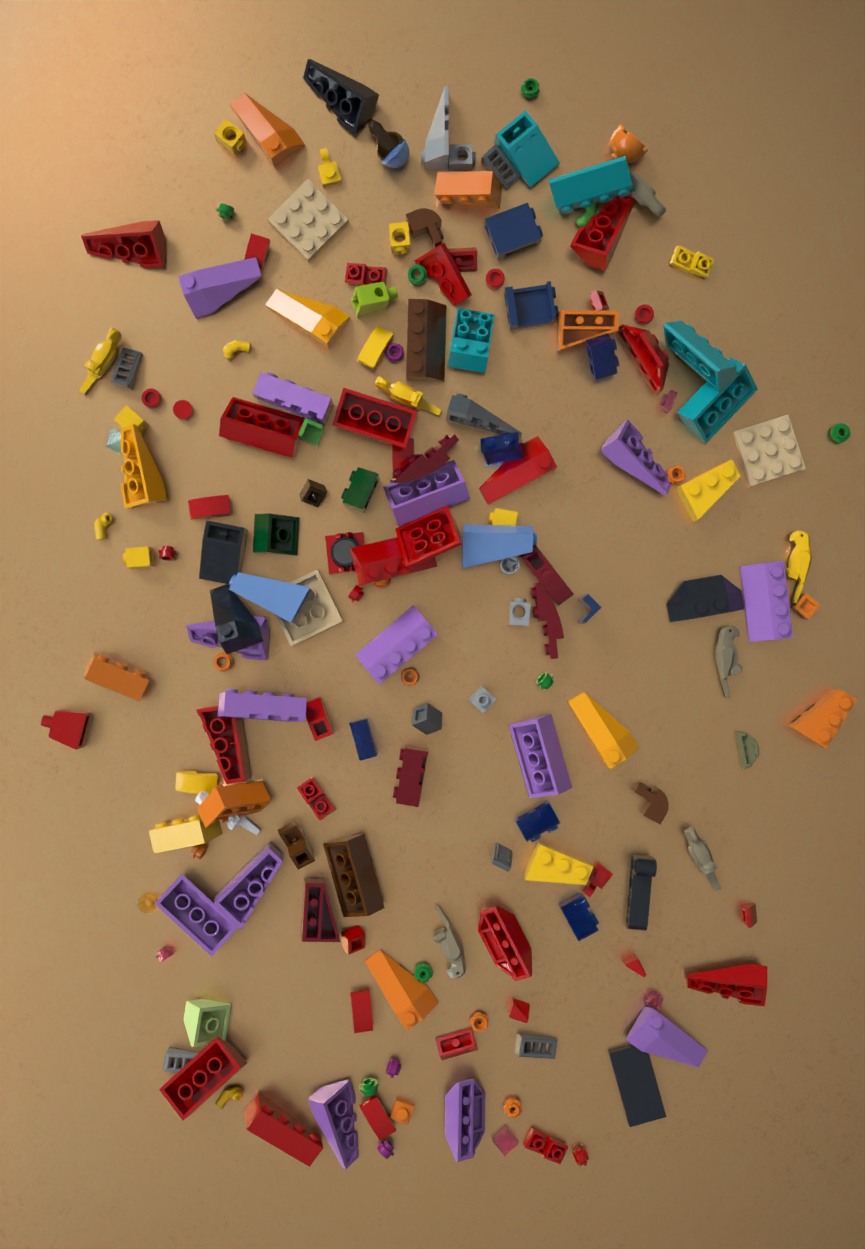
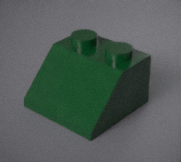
M360 467L356 471L353 470L349 478L351 484L342 493L341 499H344L342 503L365 513L379 482V474Z
M271 513L255 514L253 553L296 556L298 552L299 517Z

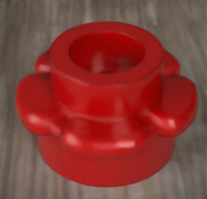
M162 546V549L158 550L160 559L166 561L175 560L177 552L174 550V547Z
M356 585L350 592L348 598L352 600V603L355 600L359 602L364 595L363 587Z
M578 1146L573 1151V1157L577 1165L586 1166L589 1156L585 1148L581 1149Z

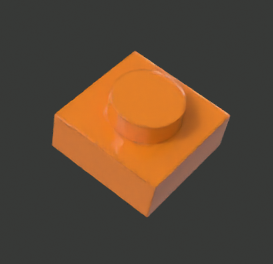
M803 593L792 608L806 620H809L820 607V604L807 593Z
M396 1098L390 1119L408 1125L415 1104Z

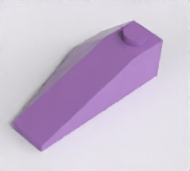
M255 257L196 270L178 277L183 295L197 319L215 313L219 310L220 306L227 301H231L236 294L247 289L260 279L262 274L258 260Z
M627 419L605 441L601 451L616 466L663 495L668 494L672 483L669 482L662 466L654 462L651 449H646L641 441L643 437L640 432Z
M253 616L260 625L264 641L235 652L243 654V658L267 660L269 644L266 617ZM214 621L186 626L191 642L211 648L215 646L222 648Z
M645 1006L625 1039L640 1051L698 1068L708 1051L653 1008Z
M348 1079L323 1086L308 1098L313 1116L342 1168L345 1170L359 1157L358 1138L354 1130V1122L357 1121L356 1114L353 1113V1104L356 1103L355 1094Z

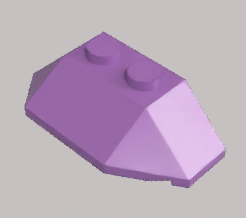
M474 1079L457 1082L445 1095V1136L455 1161L460 1162L474 1158L475 1150L485 1132V1092Z

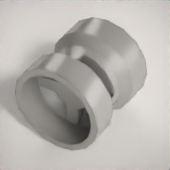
M515 556L501 559L499 563L501 572L507 575L515 573L520 566L519 560Z

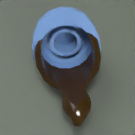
M370 119L368 126L371 134L377 138L376 151L381 163L390 168H398L404 165L409 157V147L406 139H403L397 132H387L381 123Z

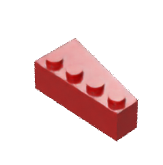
M218 706L196 709L198 716L202 720L204 731L207 732L211 742L210 746L217 757L216 761L225 783L244 782L251 779L242 718L219 717Z
M257 1091L244 1109L246 1130L310 1167L323 1150L322 1138L317 1132L310 1130L259 1091Z

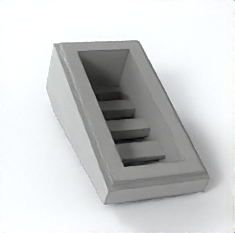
M169 1048L166 1052L163 1071L179 1072L187 1064L188 1058L192 1060L198 1053ZM172 1057H175V1063H174V1064L171 1063ZM180 1058H183L182 1065H179Z

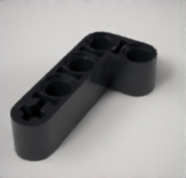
M632 854L626 910V929L647 930L652 877L656 876L657 862L653 856Z

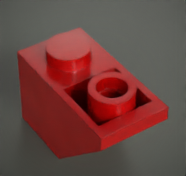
M321 697L307 702L306 719L314 740L317 741L334 734L335 731Z

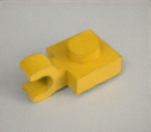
M327 148L320 149L323 165H319L318 170L323 187L340 183L341 178L336 161L330 162Z

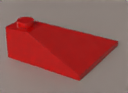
M448 505L395 529L407 569L462 545L457 523Z

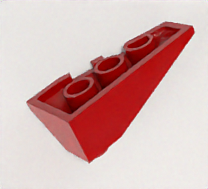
M628 196L613 197L603 206V210L599 214L590 218V222L585 227L582 226L578 229L570 247L588 266L606 271L634 206L635 198Z
M160 220L141 221L81 235L87 254L107 259L112 257L128 264L133 262L140 264V267L144 268L165 266V235Z
M536 436L521 444L479 489L487 505L554 471L557 465L548 448Z
M744 964L688 974L687 988L707 994L716 992L725 999H728L730 996L739 999V1003L765 1007L767 966Z

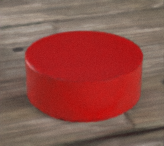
M495 268L488 271L485 281L489 288L499 289L504 284L505 276L500 269Z
M646 304L640 305L634 313V319L640 325L649 324L654 317V310Z
M150 388L143 392L141 398L146 407L155 409L161 405L162 396L157 390Z
M179 400L173 406V413L178 419L187 420L193 414V407L188 401Z

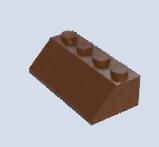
M408 299L406 381L444 382L447 305L428 299Z
M350 835L323 843L343 917L370 916L384 909L383 898L380 893L365 835Z

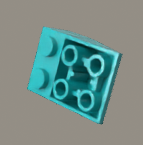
M526 110L495 135L494 144L504 153L530 188L560 164L539 126Z
M457 308L448 367L486 372L495 314Z

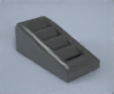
M496 144L482 156L481 163L489 171L494 172L506 190L521 178L520 174ZM495 155L496 158L493 161H490V159ZM500 161L501 164L495 168V165ZM506 167L507 170L503 174H500L499 172ZM511 173L512 176L505 181L504 178Z
M122 348L111 378L113 385L132 390L142 353ZM126 354L135 356V359L125 358ZM124 361L132 363V367L123 365ZM122 368L130 370L129 374L122 372ZM120 376L128 377L127 381L120 379Z
M498 843L495 844L490 854L492 864L507 872L510 871L513 856L512 850Z
M517 1033L514 1051L519 1057L555 1059L557 1039ZM531 1042H533V1049H532V1050H530ZM539 1043H541L540 1052L538 1051ZM546 1043H549L548 1053L545 1052Z

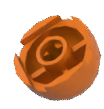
M619 124L611 136L610 148L614 152L611 156L615 159L625 156L628 163H634L641 159L648 151L621 124Z

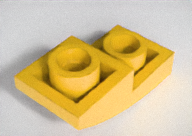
M678 245L675 247L669 264L688 273L707 278L715 259L699 251L694 253Z
M377 325L362 348L357 361L374 369L384 356V350L392 341L394 333Z
M176 771L175 790L197 794L205 791L210 794L212 789L217 786V773L197 774L196 771Z

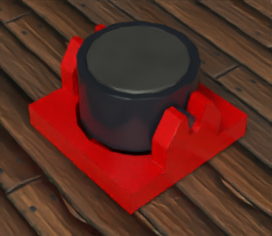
M346 532L325 536L329 574L355 572L349 548L365 545L364 533Z

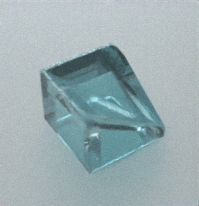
M111 428L106 447L122 454L121 432Z

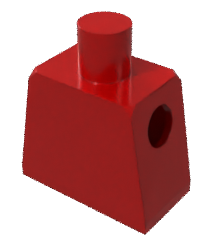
M56 710L53 717L48 715L42 717L41 726L50 728L49 738L77 750L83 746L91 712Z

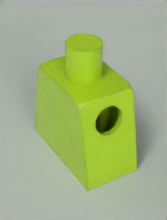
M384 282L355 287L351 300L356 316L360 317L387 308L390 300L398 298L396 287L386 289Z

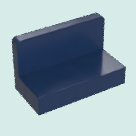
M584 594L578 599L587 612L577 622L585 624L602 608L589 594Z

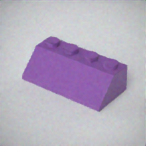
M455 460L445 463L434 472L419 479L392 483L383 487L398 526L407 524L447 505L450 507L470 499L465 480Z
M784 561L740 566L749 642L793 638Z
M413 605L355 655L377 683L380 684L434 639L438 633Z
M552 715L538 716L510 724L509 728L529 798L559 795L571 789V781Z
M183 874L155 902L157 907L211 957L239 927Z

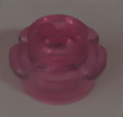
M166 945L157 951L158 956L155 958H158L161 963L174 954L171 950L172 947L168 948Z
M650 991L644 997L646 1007L653 1008L654 1010L661 1008L663 1002L662 995L656 991Z

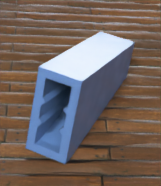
M464 524L462 567L467 568L533 552V545H537V533H533V526Z
M239 572L237 575L234 574L229 582V585H231L229 590L290 623L294 622L311 590L306 586Z

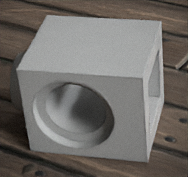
M449 144V171H472V164H476V152H472L473 145ZM464 155L467 157V159L461 161L458 159V157Z
M515 598L514 602H510L508 625L529 626L531 603H526V599ZM518 606L524 609V615L521 618L517 617L514 613L515 608Z
M480 686L468 699L482 713L496 701L483 686Z

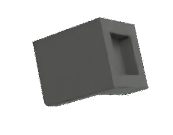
M428 703L414 708L412 726L426 735L439 731L442 728V712Z

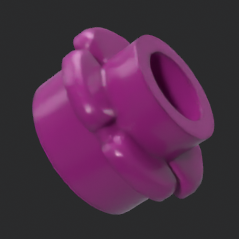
M392 343L385 352L386 357L391 362L402 360L404 349L400 344Z
M391 1058L386 1068V1074L393 1078L394 1075H399L401 1064H399L398 1059L394 1060Z
M381 1140L377 1147L380 1154L386 1159L391 1155L394 1156V1146L388 1140L385 1142Z

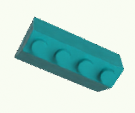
M625 156L549 180L556 208L559 213L569 214L579 207H591L593 203L599 201L601 203L608 202L612 197H625L634 191L630 168Z
M675 321L663 325L666 346L719 392L737 377V366L734 361L725 358L720 349L712 347L709 341L704 336H699L690 324L687 325L683 321Z
M731 357L728 359L733 360L736 364L737 377L720 392L709 382H706L677 412L683 423L705 444L758 390L746 364Z

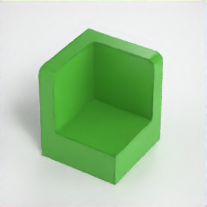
M305 418L298 436L301 440L318 447L325 428L323 425Z

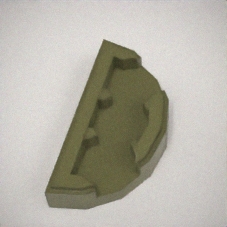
M735 732L742 769H747L752 766L759 756V746L750 734Z

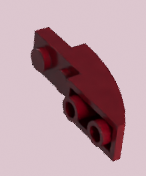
M455 434L443 435L438 440L439 444L437 446L429 448L424 453L425 457L423 454H412L408 457L406 464L402 468H397L392 473L393 477L389 481L391 483L408 482L434 472L450 460L446 452L459 439Z
M533 545V552L520 555L558 606L574 595L536 545Z
M534 583V587L531 588V597L535 599L536 607H533V617L537 618V622L545 621V625H542L543 636L547 637V644H544L545 656L548 655L549 659H557L556 639L564 638L561 620L546 590L540 583Z

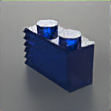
M608 333L587 339L586 346L590 372L595 381L617 374L619 360L614 352L617 350L615 339H611Z
M519 432L480 439L481 453L487 465L524 458L523 442Z
M368 717L349 723L360 761L375 757L378 754Z
M548 801L515 818L527 842L529 840L534 842L540 839V834L545 831L548 833L553 832L558 828L557 825L560 824Z
M578 893L559 903L578 941L599 931L596 926L599 922L594 913L590 915L587 909L590 905L585 896L581 898Z

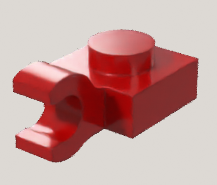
M596 862L589 877L590 881L582 889L583 893L591 897L596 887L598 886L600 889H603L613 874Z

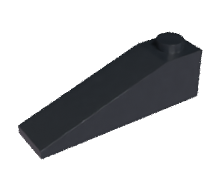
M312 59L307 60L303 79L317 96L320 95L326 102L328 110H332L338 117L337 121L340 125L353 134H357L373 115L379 94L366 85Z
M228 584L210 590L215 628L219 643L226 654L264 641L260 625L237 595L229 590L230 586Z

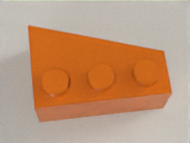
M493 171L437 172L435 196L441 203L500 209L502 185Z
M560 310L557 351L617 332L619 329V311Z
M94 652L83 673L85 680L139 702L149 682L145 672L138 669L133 671L126 664L111 661L110 658Z
M832 689L787 727L818 747L827 749L857 700L840 689Z
M249 781L244 784L234 783L229 786L218 785L212 789V792L197 807V810L205 828L212 826L213 822L222 820V823L228 822V817L239 815L240 818L260 812L271 802V799L263 781Z

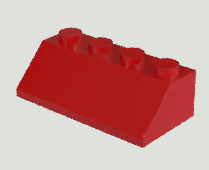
M343 388L332 425L407 448L418 411Z
M232 397L220 418L219 437L293 458L300 441L298 434L305 418Z
M398 537L349 548L359 586L437 567L436 559L433 557L407 569Z
M217 1036L159 1090L180 1118L185 1120L240 1071L247 1062L235 1047Z

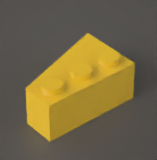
M732 459L676 488L693 522L699 520L740 477Z
M200 815L191 816L187 820L183 818L176 819L170 824L161 822L155 824L156 828L149 830L154 853L204 844L223 834L219 820L213 822L211 827L205 828Z
M537 841L523 877L527 881L586 885L593 870V865L588 861Z

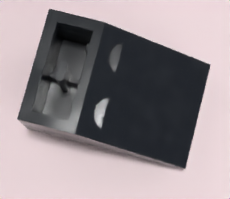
M206 520L202 540L199 579L229 584L234 574L237 575L238 572L240 573L248 532L246 528Z

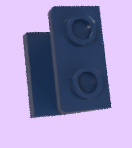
M528 203L485 218L484 227L497 260L503 259L507 253L528 245L540 244L543 233L541 227L536 225L534 220L536 219L535 211L529 207Z
M551 281L546 282L545 285L513 289V286L505 287L504 299L509 330L555 323L556 317H559L558 306H554L553 298H556L555 287L551 286Z

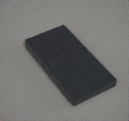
M633 1045L608 1051L629 1127L665 1118L666 1113L649 1053L640 1051Z

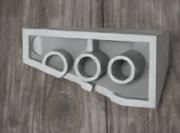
M449 86L444 87L425 142V150H421V163H425V170H448Z

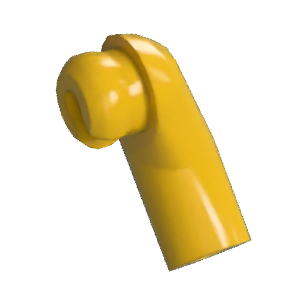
M234 340L224 347V356L231 359L238 350L250 352L251 343Z
M102 513L94 522L96 540L106 539L105 529L113 520L110 513Z
M238 1087L225 1088L215 1102L216 1106L223 1109L230 1099L240 1101L243 1097L242 1090Z

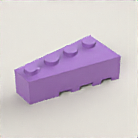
M267 372V374L260 373L252 393L257 399L326 426L334 406L331 397L314 392L307 387L295 385L290 380L278 379L277 375Z
M226 689V692L219 693L218 716L305 722L307 698L293 697V694L275 696V693L271 692L257 695V691H245V694L238 693L236 689Z
M269 842L215 896L214 904L241 929L282 864L283 854Z

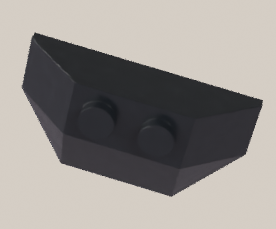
M722 575L683 581L666 603L669 622L745 609L742 591Z

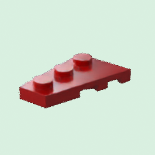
M445 242L414 260L418 265H422L426 269L427 275L430 278L433 277L439 284V288L454 305L472 296Z

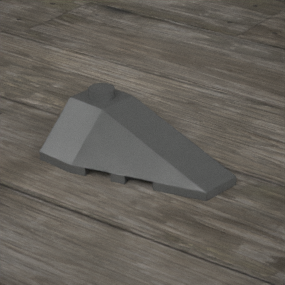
M460 393L452 395L446 416L447 421L515 439L521 438L522 433L476 402L467 399L468 396Z

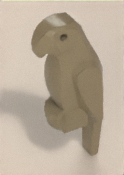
M631 170L634 191L630 192V194L641 206L646 205L656 216L661 217L666 212V208L655 197L656 191L643 178Z
M735 626L721 628L715 652L719 676L726 698H731L727 677L742 673V666L738 664V651L733 642L736 636H740L739 630Z
M693 826L685 829L684 834L689 844L687 849L701 873L706 875L715 891L721 889L714 872L718 869V866L713 861L706 841L699 838Z
M437 906L436 910L446 928L439 930L432 937L434 942L440 944L444 956L451 963V967L446 969L448 975L451 978H459L466 971L463 944L444 912Z

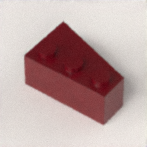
M405 744V749H401L399 760H403L402 768L398 767L396 779H400L399 786L394 787L393 798H396V804L419 807L428 748Z
M304 878L300 934L302 942H341L323 879Z

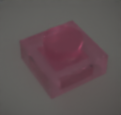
M670 390L667 394H663L659 404L662 405L661 412L667 414L671 411L678 392Z
M507 1126L492 1137V1142L504 1156L519 1144V1140Z

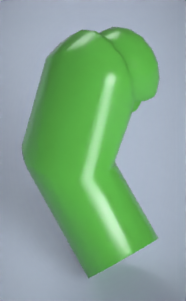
M596 203L586 208V213L582 216L577 217L576 223L579 227H585L590 222V218L594 215L596 216Z

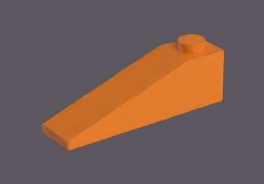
M244 93L230 103L233 111L274 167L305 146L294 128Z
M381 949L365 959V963L406 1031L421 1022L438 1005V1000L425 983L417 981L412 973L406 971Z

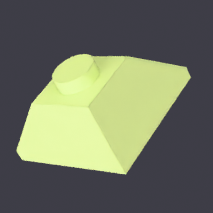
M206 999L186 1002L183 1020L192 1047L208 1045L217 1036L224 1041L226 1040L231 1010L230 1003Z

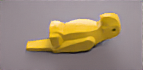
M114 327L108 332L106 340L97 344L91 360L86 361L84 364L85 368L88 369V375L79 390L83 394H86L92 385L104 375L116 358L117 344L121 340L122 335Z
M381 376L377 377L375 386L386 392L394 402L418 411L424 410L440 416L442 410L425 401L422 392L415 391L400 381L393 383Z
M795 531L789 538V541L795 543V547L790 554L788 568L785 569L787 578L798 581L792 603H797L812 562L810 536L804 531Z

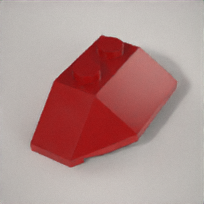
M622 324L619 326L617 333L652 390L658 395L664 389L668 372L669 357L667 353L660 349L657 337L651 334L649 330Z
M499 906L482 910L480 912L478 932L494 964L503 972L512 976L511 978L514 981L531 977L532 948L515 915Z

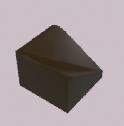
M308 479L300 492V499L302 502L319 507L327 493L326 488L323 484Z

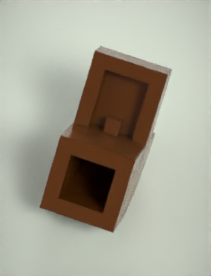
M421 208L406 214V222H408L413 238L428 233L434 248L442 244L444 237L439 228L441 227L442 220L436 212Z
M641 783L640 786L634 784L631 790L647 799L640 813L661 825L669 808L667 796L656 786L651 793L652 789Z
M295 821L278 829L280 837L288 848L289 857L298 870L315 861L310 843L303 830L299 828Z

